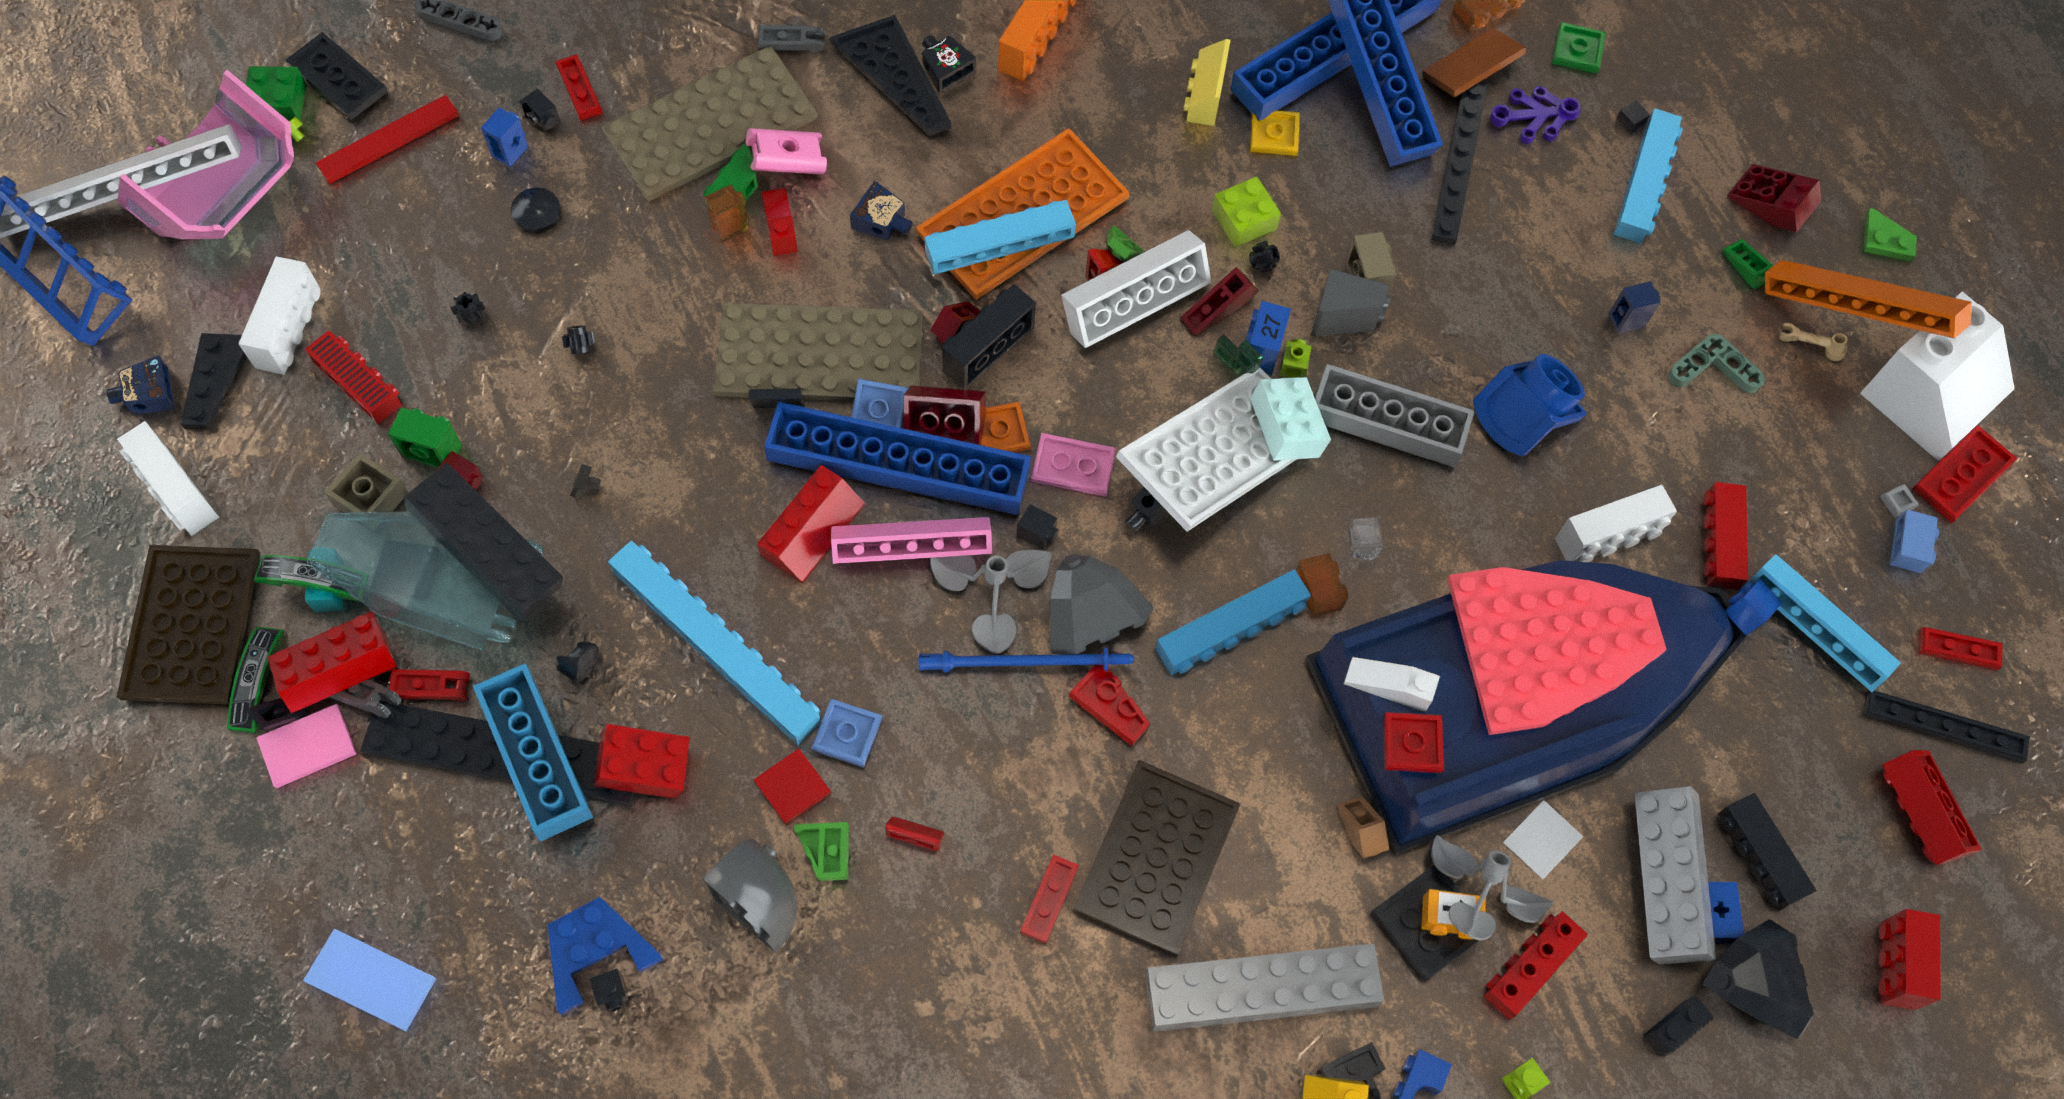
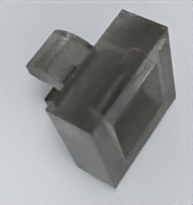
M581 464L570 496L580 499L584 491L596 495L601 480L596 477H589L592 467Z

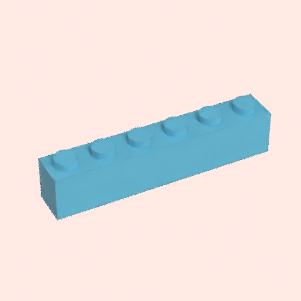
M1654 108L1644 130L1613 235L1638 243H1642L1646 235L1651 236L1656 223L1652 219L1653 216H1657L1661 203L1657 201L1659 197L1663 196L1667 185L1663 181L1664 178H1668L1672 168L1669 160H1673L1678 147L1674 143L1679 140L1683 130L1682 127H1679L1682 119L1681 116Z
M1067 200L1053 201L1045 206L1030 207L1022 212L1008 213L999 218L981 220L976 224L958 226L953 230L932 233L924 237L925 252L933 275L1074 238L1076 222Z
M1777 554L1749 580L1753 585L1761 579L1782 601L1777 610L1871 692L1889 678L1901 664L1899 660Z

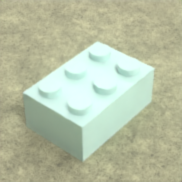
M1307 377L1261 379L1250 399L1273 460L1319 458L1331 438Z

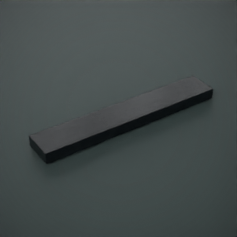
M1869 690L1866 692L1864 717L2022 764L2027 761L2030 736L1874 690L1871 692Z

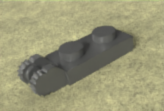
M760 25L758 49L762 50L766 47H772L774 50L806 51L807 49L810 52H821L825 48V43L821 40L825 38V30L821 27H806V25Z
M365 680L329 697L367 712L372 711L377 716L385 719L388 718L391 712L389 708L379 703V701L384 699L386 702L396 706L402 701L397 693L370 680Z

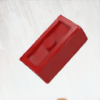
M894 816L889 819L885 826L888 837L934 851H939L944 837V832Z

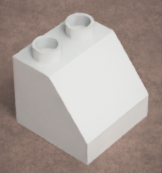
M1963 291L1956 298L1972 302L1971 325L1956 338L1924 331L1917 332L1894 354L1860 393L1937 461H1940L2014 390L2003 325Z

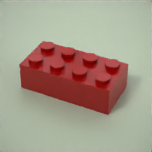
M373 611L268 656L277 692L291 713L397 667L385 631Z

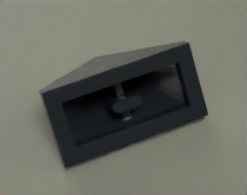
M282 698L249 707L246 711L263 731L304 718L309 714L305 708L291 713Z

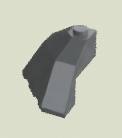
M1077 554L1066 556L1056 571L1050 598L1052 654L1076 655L1085 651V646L1099 640L1100 643L1119 636V630L1126 627H1133L1134 629L1145 624L1152 613L1153 605L1117 568L1092 556H1079Z

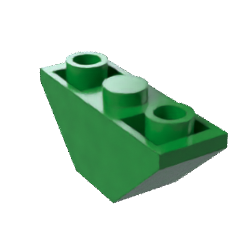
M745 142L740 149L734 151L727 166L720 169L713 184H709L704 191L706 209L712 211L745 204L758 187L756 172L751 169L753 160L750 148Z

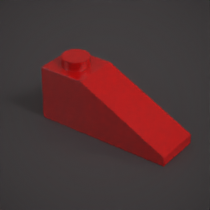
M781 188L761 192L773 256L798 252L786 189Z

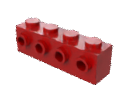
M1563 911L1555 917L1549 914L1539 925L1543 929L1539 935L1536 936L1532 933L1522 944L1525 948L1522 954L1518 956L1514 953L1504 964L1507 968L1502 976L1498 973L1495 974L1486 984L1489 990L1484 997L1509 1021L1518 1015L1588 936V933Z

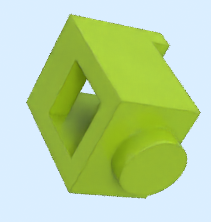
M1302 339L1287 341L1279 376L1286 378L1305 377L1312 346L1306 345V341Z
M1533 1057L1501 1078L1515 1099H1527L1551 1083Z

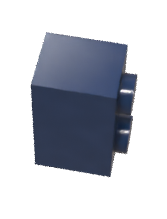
M1651 281L1622 289L1609 312L1618 334L1646 327L1661 303L1660 294L1654 289Z

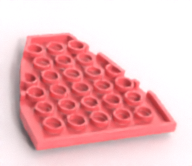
M1506 567L1452 574L1447 578L1489 735L1544 727L1564 714L1567 715L1581 705L1590 703L1618 688L1627 679L1638 673L1667 650L1652 600L1649 597L1590 580Z

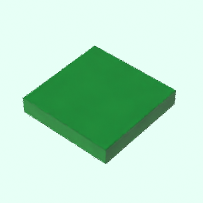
M1560 22L1552 64L1598 74L1606 32Z

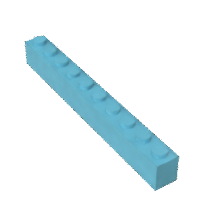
M631 540L608 561L611 571L797 746L821 724L819 708L810 700L806 703L800 697L801 692L792 683L787 685L781 679V673L774 666L770 665L768 667L762 662L763 657L753 647L749 650L743 644V638L735 630L730 632L724 627L725 622L718 614L714 613L711 615L705 609L707 606L703 600L697 595L693 598L687 592V586L680 579L674 580L669 576L670 571L662 562L659 561L656 564L650 558L652 555L643 545L638 547Z

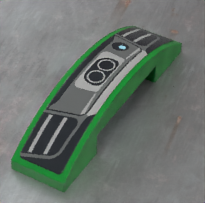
M262 555L254 577V581L279 587L287 584L333 593L338 598L360 602L363 601L370 576L343 566L285 555Z
M256 626L242 653L232 687L228 710V730L256 734L258 724L246 711L249 707L259 705L270 670L268 656L280 650L284 630Z

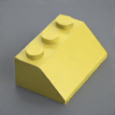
M1224 39L1202 48L1199 51L1198 59L1193 58L1191 73H1195V77L1189 78L1187 92H1191V97H1186L1183 110L1188 112L1187 122L1209 126L1215 125L1231 40Z

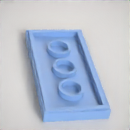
M334 929L303 981L406 1032L436 978Z

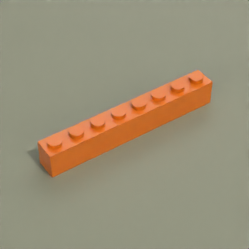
M1780 260L1765 272V294L1950 338H1956L1971 325V301L1786 260Z

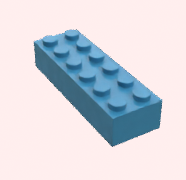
M526 663L474 685L473 688L530 825L540 842L594 818L533 675Z

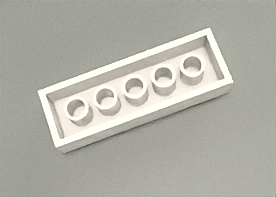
M1187 230L1062 294L1070 334L1083 347L1087 348L1212 283L1205 243L1191 231Z

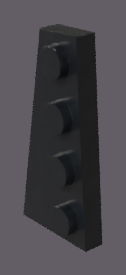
M201 333L180 423L184 429H211L224 403L223 398L227 390L231 389L235 382L234 376L238 368H242L246 360V354L239 345L242 335Z

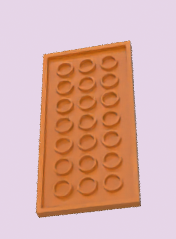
M1068 128L918 225L916 233L925 242L924 237L935 232H945L953 230L958 226L976 224L981 220L999 218L1004 214L1022 212L1030 207L1037 208L1053 201L1067 200L1076 222V234L1129 199L1130 192L1074 132ZM1066 240L950 270V272L977 300Z

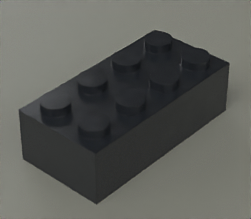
M1015 284L1009 289H1003L998 294L996 300L990 305H985L980 310L978 316L972 321L968 320L962 326L959 333L945 340L942 346L943 372L965 390L1034 328L1036 302Z

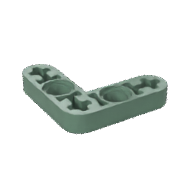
M1719 334L1707 336L1675 363L1668 373V379L1671 384L1676 387H1685L1709 366L1714 364L1739 388L1747 393L1757 392L1765 382L1764 374ZM1716 344L1718 348H1714L1709 354L1707 351L1709 347ZM1692 356L1701 357L1704 364L1696 365L1692 361ZM1727 359L1736 360L1739 367H1730L1727 364ZM1687 368L1688 372L1685 376L1679 377L1677 373H1681ZM1742 369H1744L1745 372H1743V374L1740 375L1739 373L1742 371ZM1753 378L1755 382L1750 383L1748 379Z

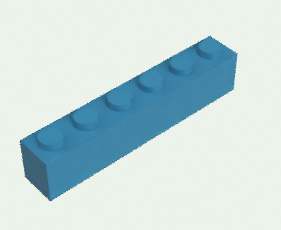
M1294 569L1157 639L1155 650L1171 675L1176 672L1180 674L1185 673L1194 666V663L1200 660L1206 662L1212 659L1217 654V651L1223 648L1229 650L1235 647L1240 642V639L1246 636L1252 638L1258 635L1263 627L1269 624L1276 626L1285 619V616L1291 613L1294 615L1301 613L1307 608L1311 594Z

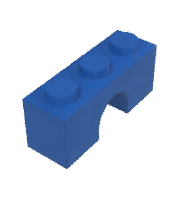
M1421 1049L1413 1055L1409 1054L1402 1069L1406 1071L1403 1082H1397L1392 1097L1395 1099H1414V1095L1418 1090H1424L1436 1096L1442 1092L1452 1064Z

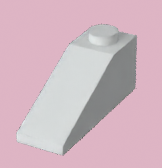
M1352 657L1344 684L1426 712L1432 703L1440 676L1412 666Z

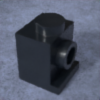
M538 88L518 102L523 117L525 119L528 118L535 126L538 124L544 131L554 127L560 121L556 106Z

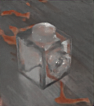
M1378 517L1352 519L1348 528L1352 558L1371 560L1378 557L1383 548Z

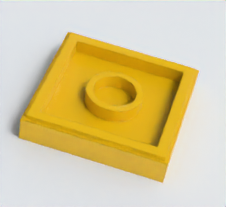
M1274 111L1260 122L1257 116L1252 113L1250 152L1297 156L1300 112Z

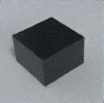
M1636 100L1622 108L1616 118L1631 133L1646 124L1650 114Z

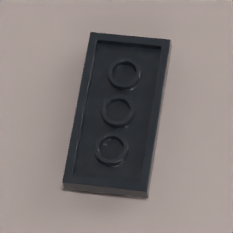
M323 32L285 60L289 67H298L304 80L350 120H353L388 92L386 86Z

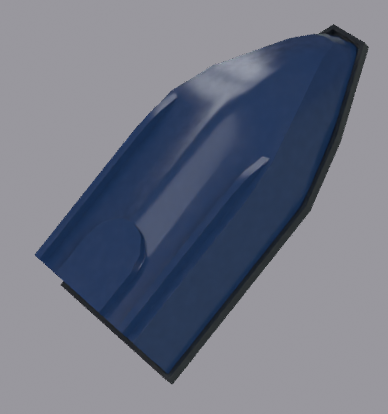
M1558 560L1521 569L1590 580L1651 598L1667 649L1662 655L1651 661L1618 688L1590 703L1581 705L1567 715L1564 714L1553 720L1550 724L1539 728L1494 735L1488 734L1451 593L1334 634L1321 651L1307 655L1306 661L1374 810L1385 821L1387 839L1394 854L1397 855L1434 841L1437 835L1442 838L1617 772L1680 717L1745 639L1746 635L1725 612L1731 604L1724 591L1718 588L1685 585L1618 565ZM1352 657L1412 666L1440 676L1432 703L1426 712H1422L1345 685L1344 681ZM1385 712L1442 715L1444 771L1442 773L1385 770L1383 723Z

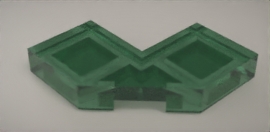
M1225 334L1217 339L1214 352L1230 368L1238 369L1241 367L1245 372L1252 374L1259 369L1263 357L1246 340L1237 347Z

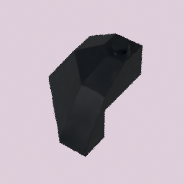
M1771 919L1738 937L1717 959L1702 983L1734 1006L1800 1040L1815 1016L1806 989L1808 985L1803 964L1800 963L1797 951L1796 935Z

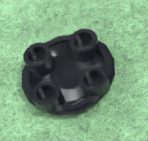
M535 187L526 189L519 193L512 201L510 209L512 218L525 232L530 233L537 229L545 228L550 224L558 222L560 219L559 200L553 192L545 188Z

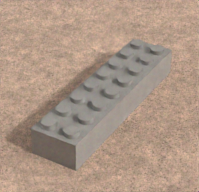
M1374 944L1149 967L1145 973L1152 1032L1376 1008L1384 1002Z

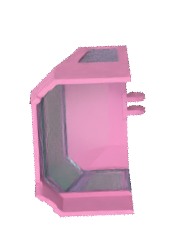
M226 70L223 73L222 82L217 91L215 105L187 138L230 124L242 145L239 157L144 190L123 174L120 177L118 203L160 237L179 239L224 238L291 167L294 152L290 122L231 72ZM159 135L156 138L157 143L161 147L172 144L163 136ZM148 146L145 151L148 152L155 148Z

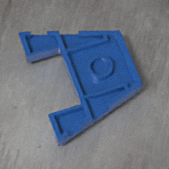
M601 897L548 924L556 1005L560 1015L584 1003L572 976L615 952L627 947L639 972L663 960L660 953Z

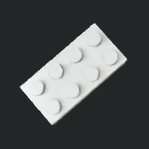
M275 257L239 341L240 347L255 369L285 375L288 366L293 362V353L303 337L302 331L305 324L311 319V310L315 301L320 297V287L305 262Z
M146 421L117 439L123 447L119 450L121 455L134 468L133 471L148 487L147 490L159 502L162 510L180 531L185 528L193 536L219 518Z
M1659 485L1570 517L1555 540L1566 561L1590 562L1595 556L1600 554L1603 557L1608 556L1619 547L1625 546V548H1630L1638 544L1641 539L1648 538V540L1657 538L1663 533L1664 527L1671 523L1670 520L1677 510L1663 485Z

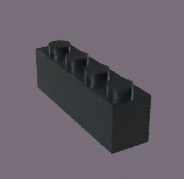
M1755 793L1728 805L1718 813L1721 825L1733 837L1736 849L1746 858L1751 866L1750 869L1753 876L1761 882L1766 890L1769 902L1776 906L1778 911L1817 891Z

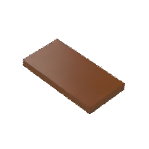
M1492 28L1424 69L1423 77L1453 97H1456L1526 54V47L1497 29Z

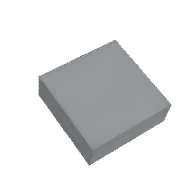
M1905 484L1880 496L1894 518L1900 516L1907 509L1914 510L1919 506Z

